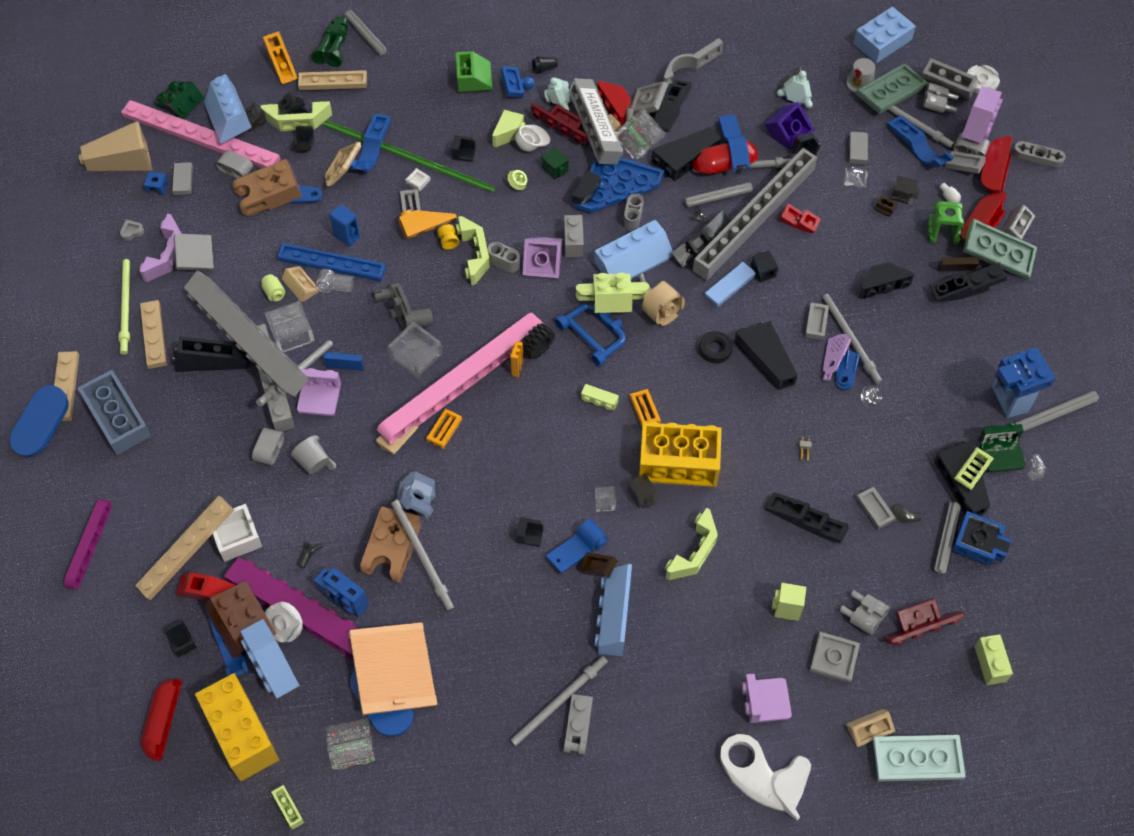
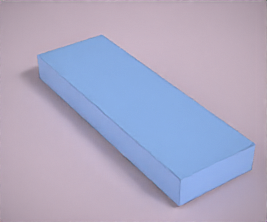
M742 262L705 292V297L716 307H719L756 276V272Z

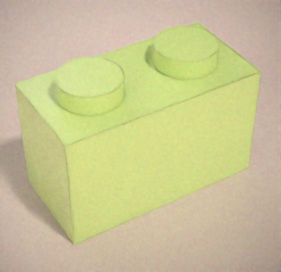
M781 583L780 589H776L772 601V609L775 610L774 617L799 621L804 608L806 587Z
M1001 635L981 637L974 647L986 685L1007 682L1013 672Z

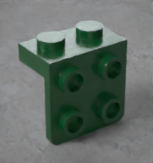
M173 81L164 92L157 95L154 104L156 106H169L176 117L184 119L204 99V96L193 82Z
M1009 423L1004 426L990 425L983 428L978 438L981 450L994 458L987 467L988 472L1025 468L1026 463L1019 442L1024 431L1022 424L1015 425L1014 423Z

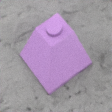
M549 237L525 239L523 275L559 278L563 239Z

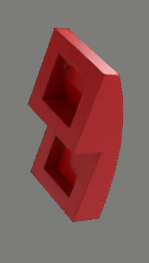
M787 204L779 220L796 229L814 233L821 218L808 210H805L803 213L792 205Z

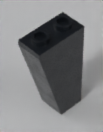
M709 127L652 149L651 161L656 167L665 170L664 173L667 177L676 181L692 169L693 160L696 161L703 149L721 145L722 137Z
M771 321L759 322L755 326L743 327L736 331L734 340L736 345L777 390L796 384L798 375Z
M179 336L178 344L174 343L172 364H176L175 372L246 369L247 352L241 351L236 346L237 342Z
M961 441L955 447L941 449L937 453L934 462L957 502L961 505L964 514L967 511L979 516L986 514L990 507V501L983 474L972 490L954 479L976 449L974 441ZM970 463V466H972V467L975 468L976 470H978V471L981 470L979 467H977V466L974 465L973 463ZM969 469L965 470L974 477H976V474L970 471ZM962 474L961 477L969 483L973 481L964 474Z

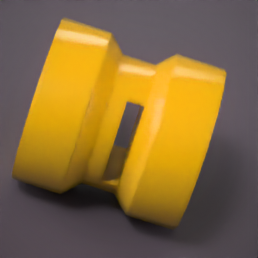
M451 224L441 226L437 233L441 239L442 247L446 250L457 247L459 239L455 235L454 226Z

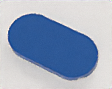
M53 385L45 386L32 396L10 435L11 448L17 454L23 457H32L31 455L39 454L46 448L69 407L68 396L61 388Z
M354 670L351 675V688L360 703L356 672ZM413 709L367 714L377 732L384 736L397 737L409 730L412 725L414 712Z

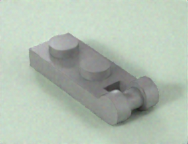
M572 694L564 752L570 753V751H575L585 755L593 697ZM572 738L581 739L580 743H573Z

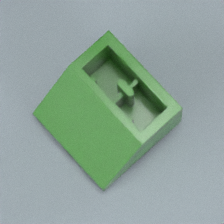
M473 51L456 52L459 92L492 90L490 61Z

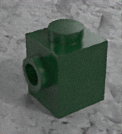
M555 147L541 156L542 168L554 180L567 173L569 160L565 154H561Z

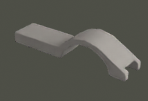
M718 38L694 55L681 54L676 56L669 63L664 75V81L667 85L672 83L673 73L678 69L692 68L697 70L722 54L723 42Z

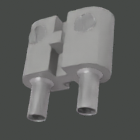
M928 83L925 90L923 108L943 113L944 110L956 113V107L946 104L948 98L957 101L959 95L950 93L949 88Z
M854 590L851 593V597L861 602L860 607L853 612L847 607L842 606L840 612L850 618L849 622L872 635L878 628L879 623L888 614L890 606L869 594L865 597Z

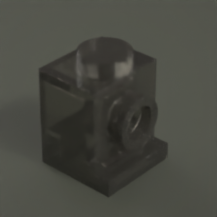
M254 101L251 102L249 107L244 109L251 124V128L248 129L249 132L266 123L264 111Z

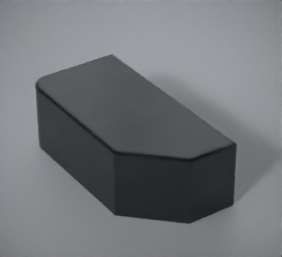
M586 171L572 195V202L579 205L591 202L600 187L601 177Z

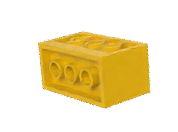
M654 421L643 422L639 482L717 487L721 458L720 427L713 425L706 427L696 426L694 424L677 425L676 423L661 424Z
M235 673L195 693L231 769L240 781L279 761Z

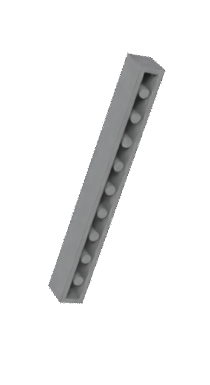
M803 148L694 259L693 272L707 281L814 171L817 157Z
M197 270L184 286L189 292L188 297L198 302L197 306L203 311H207L206 315L211 320L218 322L216 326L222 331H226V336L232 341H236V346L241 351L247 352L246 357L252 362H256V367L263 373H267L266 377L272 383L278 384L277 389L285 395L289 393L296 396L309 378L208 276Z

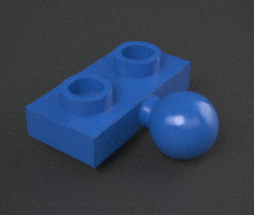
M502 66L500 73L506 96L523 98L524 89L529 90L534 87V79L530 76L521 79L517 67Z

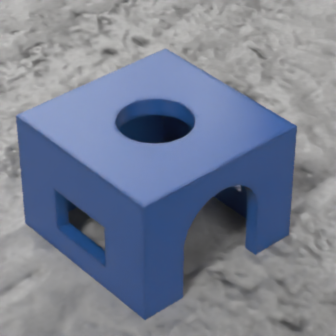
M149 171L144 183L146 193H151L150 188L158 190L159 195H164L168 184L166 174Z

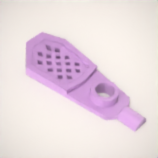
M838 334L828 339L823 371L825 372L823 380L830 381L832 373L837 371L842 357L845 356L851 342L847 334Z

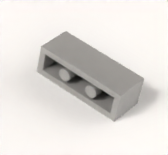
M930 58L923 71V79L928 83L949 88V92L967 100H970L977 87L978 77Z

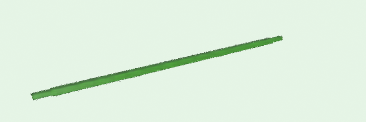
M326 120L323 123L324 126L364 142V135ZM384 142L381 144V149L478 188L490 192L495 190V187Z

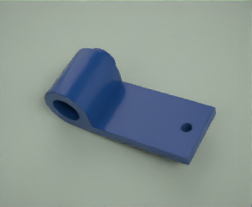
M588 519L578 528L576 535L548 553L546 558L562 574L582 560L587 552L592 553L596 549H602L607 544V535L592 519Z

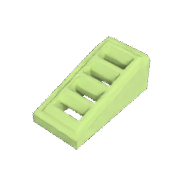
M977 447L954 479L972 490L994 458ZM976 457V458H978L979 460H981L982 462H984V463H985L984 466H983L982 464H980L979 462H977L976 460H974V458ZM970 463H973L974 465H976L977 467H979L981 470H980V471L976 470L975 468H973L972 466H970ZM969 469L970 471L976 474V477H974L965 470ZM962 474H964L973 481L969 483L961 477Z

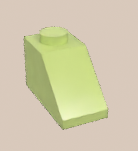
M507 110L503 111L492 135L494 147L515 140V135L519 128L526 125L524 115Z

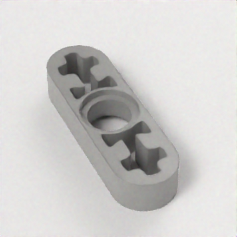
M1024 141L1017 142L1013 150L1016 158L1056 168L1062 166L1066 158L1061 150ZM1035 152H1041L1043 157L1036 156Z

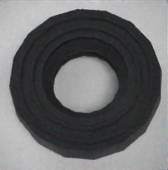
M712 331L702 337L699 351L706 361L719 364L729 359L733 351V343L725 333ZM713 342H718L722 344L723 350L718 353L712 352L709 349V345Z

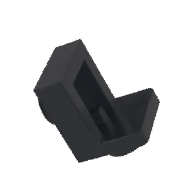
M289 92L277 103L283 115L289 114L292 110L299 114L308 112L304 106L305 102L299 96L295 97Z
M297 125L296 138L293 143L294 150H299L300 152L311 151L315 142L313 126Z
M811 132L796 136L790 150L795 154L804 148L816 156L821 143Z
M183 620L164 629L178 658L197 648Z

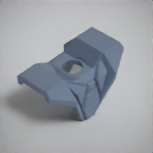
M411 472L400 482L396 500H399L402 508L418 511L420 516L428 518L434 511L430 502L436 497L435 481L418 472ZM413 494H418L422 500L417 499Z

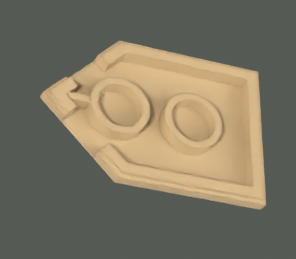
M360 142L351 144L338 151L325 173L327 186L334 185L347 172L361 148Z

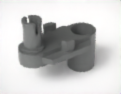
M400 283L388 284L385 289L372 290L371 295L374 302L386 299L391 301L394 309L390 310V315L392 318L398 317L404 331L433 324V316L429 308L411 310Z

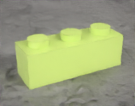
M585 384L581 393V399L614 411L619 395Z
M284 785L272 791L291 829L293 830L302 825L304 821Z

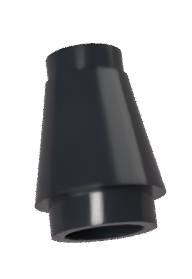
M537 56L532 59L534 72L542 73L558 67L556 57Z

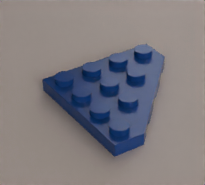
M595 158L589 172L601 177L600 187L591 202L581 205L575 203V208L593 213L628 200L631 194L641 195L657 189L663 179L665 170L620 158L618 164H598Z

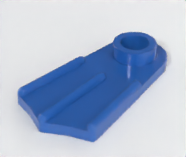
M298 185L302 197L287 204L317 202L322 198L323 193L317 187Z
M847 350L845 356L842 357L836 371V384L839 389L848 390L853 386L860 358L859 353Z

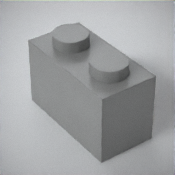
M564 215L565 257H583L582 215Z

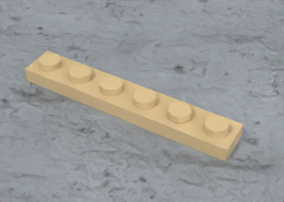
M218 496L135 586L147 599L152 600L230 516L234 509L224 498Z

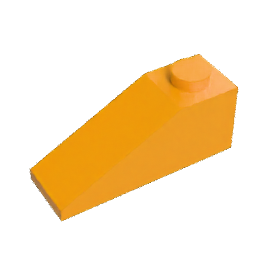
M276 32L264 36L263 44L281 84L298 80L280 33Z
M407 210L400 214L398 222L407 240L455 221L457 216L452 213L419 210L411 212Z

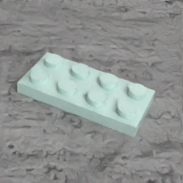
M959 735L873 738L878 781L964 780L966 777Z

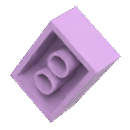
M984 86L981 87L962 137L982 143L984 138L988 139L1003 100L1000 99L1002 92Z

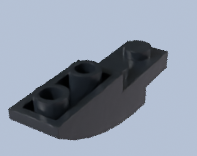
M675 80L673 84L670 83L656 113L652 129L661 132L670 131L680 114L682 103L691 90V82Z
M720 210L697 229L692 236L673 250L670 255L679 267H684L698 256L731 222L723 210Z
M996 263L967 275L965 272L934 283L930 285V288L937 302L953 301L989 291V287L1007 281V276L1000 263Z

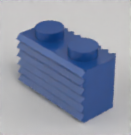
M343 205L333 209L329 217L334 236L348 246L353 245L360 238L356 214L345 208V206L343 207Z

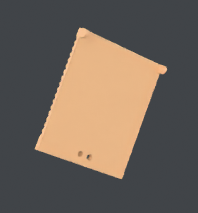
M423 623L349 631L348 637L351 641L362 715L437 706Z

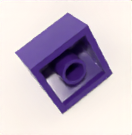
M799 102L785 104L764 124L772 139L789 150L796 136L815 131Z

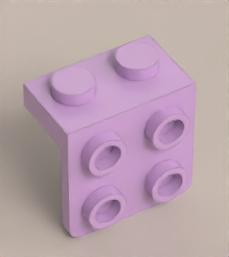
M313 368L300 369L309 380L301 388L297 406L298 412L302 414L334 416L341 387L339 373L332 370L319 371Z
M746 674L741 686L743 695L746 694L745 713L749 715L750 723L790 719L792 713L786 680L784 678L756 680L755 674Z

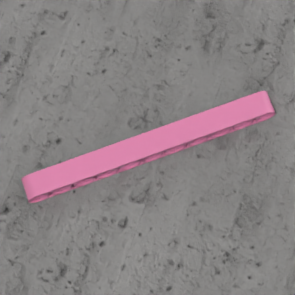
M533 313L524 316L385 419L378 426V433L389 444H394L393 442L407 434L410 428L422 424L510 358L515 342H522L525 339V335L529 334V330L532 331L534 326L543 322Z

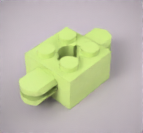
M626 273L593 274L592 284H578L576 286V299L579 301H594L595 313L632 312V300L643 299V294L650 289V286L646 282L631 283L630 274Z

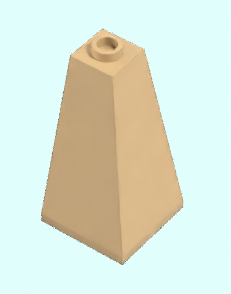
M134 122L80 147L81 154H79L81 165L85 164L87 171L152 170L148 146L139 122Z

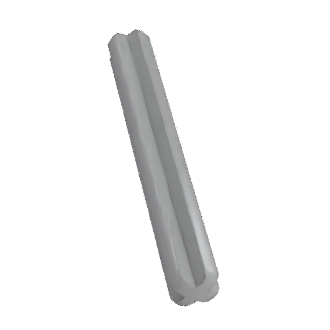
M352 10L345 12V18L380 56L386 54V47Z
M749 182L685 198L686 207H692L752 192V184Z
M951 502L948 507L934 571L937 574H945L961 509V505L957 502Z

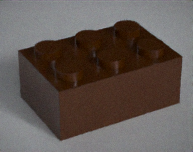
M246 581L211 597L204 606L234 659L247 654L241 643L244 637L240 632L245 628L264 619L272 635L275 636L277 634Z

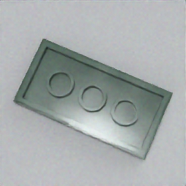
M902 64L858 89L856 95L881 114L926 88L928 82L906 64Z
M975 219L970 221L963 252L979 257V259L992 265L1000 263L1002 269L1024 279L1031 277L1037 251L1036 246Z

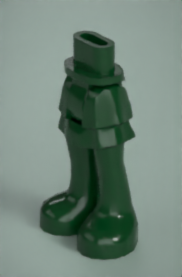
M336 16L331 21V24L324 32L323 41L311 54L313 62L322 65L327 58L328 63L333 67H340L342 65L343 57L339 49L347 36V18ZM330 42L333 43L331 48L327 52Z

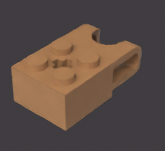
M287 159L240 177L232 183L236 194L240 196L248 195V197L240 201L241 213L246 216L256 214L268 208L272 210L302 197L294 172Z
M381 506L360 567L361 573L370 575L377 565L387 563L391 566V580L401 582L414 547L394 509ZM405 512L418 537L421 528L420 517Z

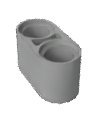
M963 132L958 135L953 148L955 152L985 156L986 158L990 145L987 139L984 138L983 142L979 143L962 137Z
M226 150L216 162V166L220 171L237 179L247 175L253 168V164L248 158L230 150Z
M631 194L627 200L624 213V227L628 231H634L640 226L644 201L643 197L639 194Z
M493 242L488 246L489 262L492 265L510 273L519 270L520 255L517 250L499 242Z
M264 428L253 450L252 460L272 466L284 442V432Z

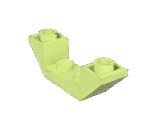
M330 101L312 102V113L285 115L280 114L278 104L261 105L264 120L279 131H296L297 125L313 126L315 130L332 116Z
M460 216L458 217L459 224H456L457 234L461 235L462 242L474 240V246L479 249V251H476L477 259L467 260L468 268H465L466 278L470 279L471 285H475L490 267L484 231L481 226Z
M706 508L703 514L699 513L694 522L696 523L695 531L703 535L699 543L700 549L698 552L694 551L689 561L679 555H676L674 560L670 559L665 567L667 571L666 579L672 580L698 573L716 544L718 536L710 509Z

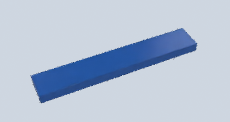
M282 243L277 255V260L281 262L379 282L382 281L386 270V264L286 243Z

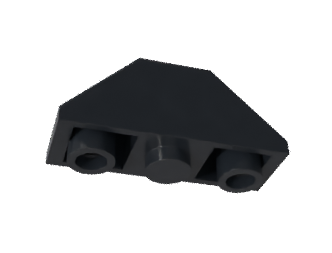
M889 262L873 266L862 285L859 298H872L877 294L889 293L899 288H907L911 285L914 274Z

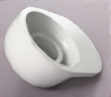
M524 125L517 131L515 141L522 150L531 152L538 147L547 146L550 143V137L543 128L537 125Z

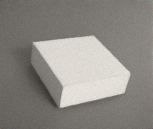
M416 168L405 181L406 184L414 189H418L420 192L430 181V176Z

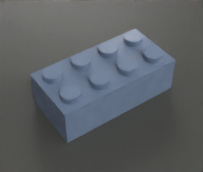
M113 370L78 387L79 392L116 455L152 437Z

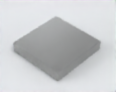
M665 81L637 89L630 107L633 108V116L658 111L668 86Z
M174 234L176 269L213 271L211 235Z
M819 632L809 672L851 683L860 643Z

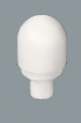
M946 183L939 187L944 192L942 195L947 202H960L961 195L952 186L948 187Z

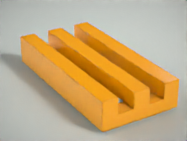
M516 341L510 356L512 376L519 377V371H521V365L524 362L523 342Z
M648 389L630 394V400L641 427H643V422L654 421L661 423ZM642 395H645L654 419H651ZM635 397H638V400L641 404L647 421L644 420V417L642 415V412Z
M445 409L427 436L426 441L432 442L433 445H438L441 449H444L462 421V416ZM449 415V416H450L449 419H448L447 422L444 424V426L442 427V430L440 431V433L438 434V436H437L436 439H435V438H434L435 434L437 433V431H438L439 428L441 427V425H442V423L444 422V420L446 419V417ZM449 428L448 432L446 433V435H445L444 438L442 439L443 435L445 434V432H446L447 429Z

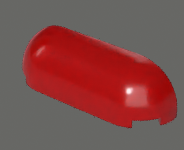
M1012 136L997 138L988 147L981 181L983 186L991 193L1003 192L1012 155L1009 154Z
M746 140L750 164L757 161L758 152L756 147ZM725 143L703 149L696 161L693 160L692 163L694 170L707 174L732 169L729 144Z
M1005 192L989 194L978 203L961 230V236L964 241H966L970 221L973 219L993 228L998 226L1005 214V210H1003L1004 199L1007 200Z
M181 679L166 680L153 693L141 737L142 750L153 761L162 762L183 683Z

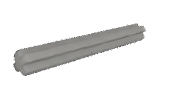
M1091 391L1014 424H1022L1024 431L1097 402L1099 395H1097L1096 391Z

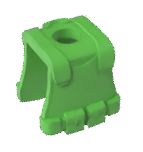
M943 201L935 203L934 213L929 215L927 224L930 243H936L940 225L946 224L952 225L953 245L959 244L961 228L964 227L962 203ZM950 210L954 214L953 216H947L945 211Z

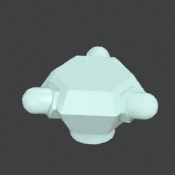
M800 71L797 76L794 75L783 84V89L777 91L779 97L785 96L787 100L794 103L799 102L800 105L803 104L806 108H811L813 105L810 100L812 94L805 71Z
M555 77L551 78L548 89L544 91L547 102L558 104L569 110L570 93L568 82Z

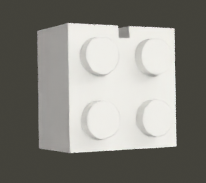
M246 504L233 508L234 511L213 533L224 562L262 547Z

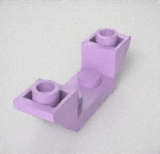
M167 214L160 226L164 237L168 239L167 247L161 253L160 260L146 257L144 263L140 265L139 271L145 282L171 272L175 265L173 236L175 233L181 234L171 214Z

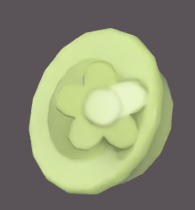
M513 170L508 174V182L514 189L523 190L527 184V176L523 171Z

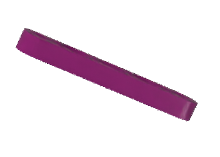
M104 499L97 501L64 580L65 588L77 590L80 587L110 515L111 501Z

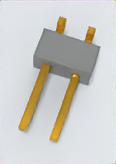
M802 438V441L800 440L799 443L801 460L803 458V449H807L808 461L812 442H810V438H808V441H803L804 438Z

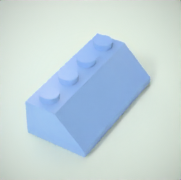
M224 74L211 81L204 104L218 139L222 144L250 129L251 124L237 91L227 75Z
M654 220L595 250L594 263L601 273L630 274L631 279L639 276L640 273H645L672 259L673 257L670 253L673 250L666 232Z
M632 564L615 567L609 578L602 577L601 589H605L604 596H600L599 608H603L602 615H598L597 627H601L600 634H596L595 646L599 647L598 654L623 656Z

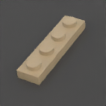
M367 71L299 73L298 87L299 90L367 88Z
M156 300L140 303L147 367L152 369L167 366L160 302Z
M77 351L58 352L54 386L61 388L67 394V400L69 401L68 410L62 421H72L79 362Z

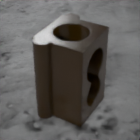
M881 195L876 203L875 210L891 217L897 207V202Z

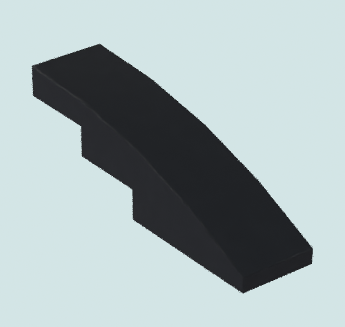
M775 492L765 507L767 511L783 520L839 544L842 543L849 529L847 523L830 518L828 513L811 508L809 503Z

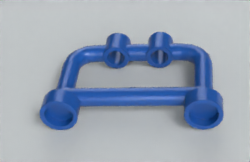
M593 303L581 304L567 315L560 314L556 317L554 322L561 331L570 326L596 351L591 354V359L598 367L605 364L606 357L622 347L626 341V335L621 329L623 327L621 320L618 318L612 320L609 317L611 313H595L597 319L603 321L608 326V329L619 337L616 342L605 350L573 320L586 310H591L595 313Z

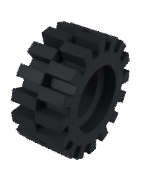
M537 324V326L533 327L532 331L529 330L528 335H525V339L522 341L523 351L533 359L541 357L542 353L544 354L545 350L550 348L549 345L553 343L552 340L555 339V333L545 324Z

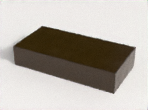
M979 257L942 258L938 264V271H975L979 265Z
M587 552L578 570L583 574L609 578L618 560L613 556Z

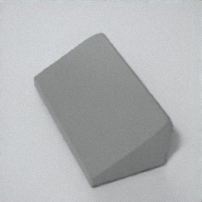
M1024 204L1013 210L1001 231L1022 240L1035 215Z

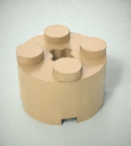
M665 281L660 282L652 290H647L643 294L642 309L658 325L665 326L678 317V314H676L678 310H682L685 305V299Z

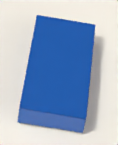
M325 352L324 360L327 368L364 370L362 355Z

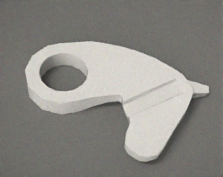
M736 734L727 738L721 747L720 762L731 782L752 800L766 807L785 811L795 820H798L800 816L796 811V806L801 799L811 770L810 761L805 757L796 756L789 766L772 772L758 741L749 735ZM735 745H745L753 752L754 762L748 767L739 768L730 761L728 756L729 750Z

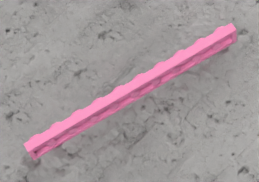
M132 100L121 111L122 116L217 152L224 154L226 150L233 151L248 158L253 165L261 168L277 163L280 160L279 154L235 138H231L221 144L216 131Z

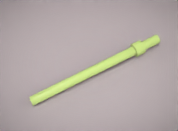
M124 259L122 264L121 331L118 334L120 354L123 355L128 353V342L130 341V333L128 332L130 260Z

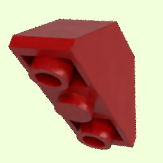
M598 81L597 90L605 110L609 111L622 127L626 121V108L631 106L630 96L622 86Z
M191 572L181 575L175 595L208 601L211 597L236 585L209 575Z

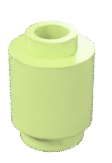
M266 275L261 280V287L270 301H280L284 297L285 290L277 277Z

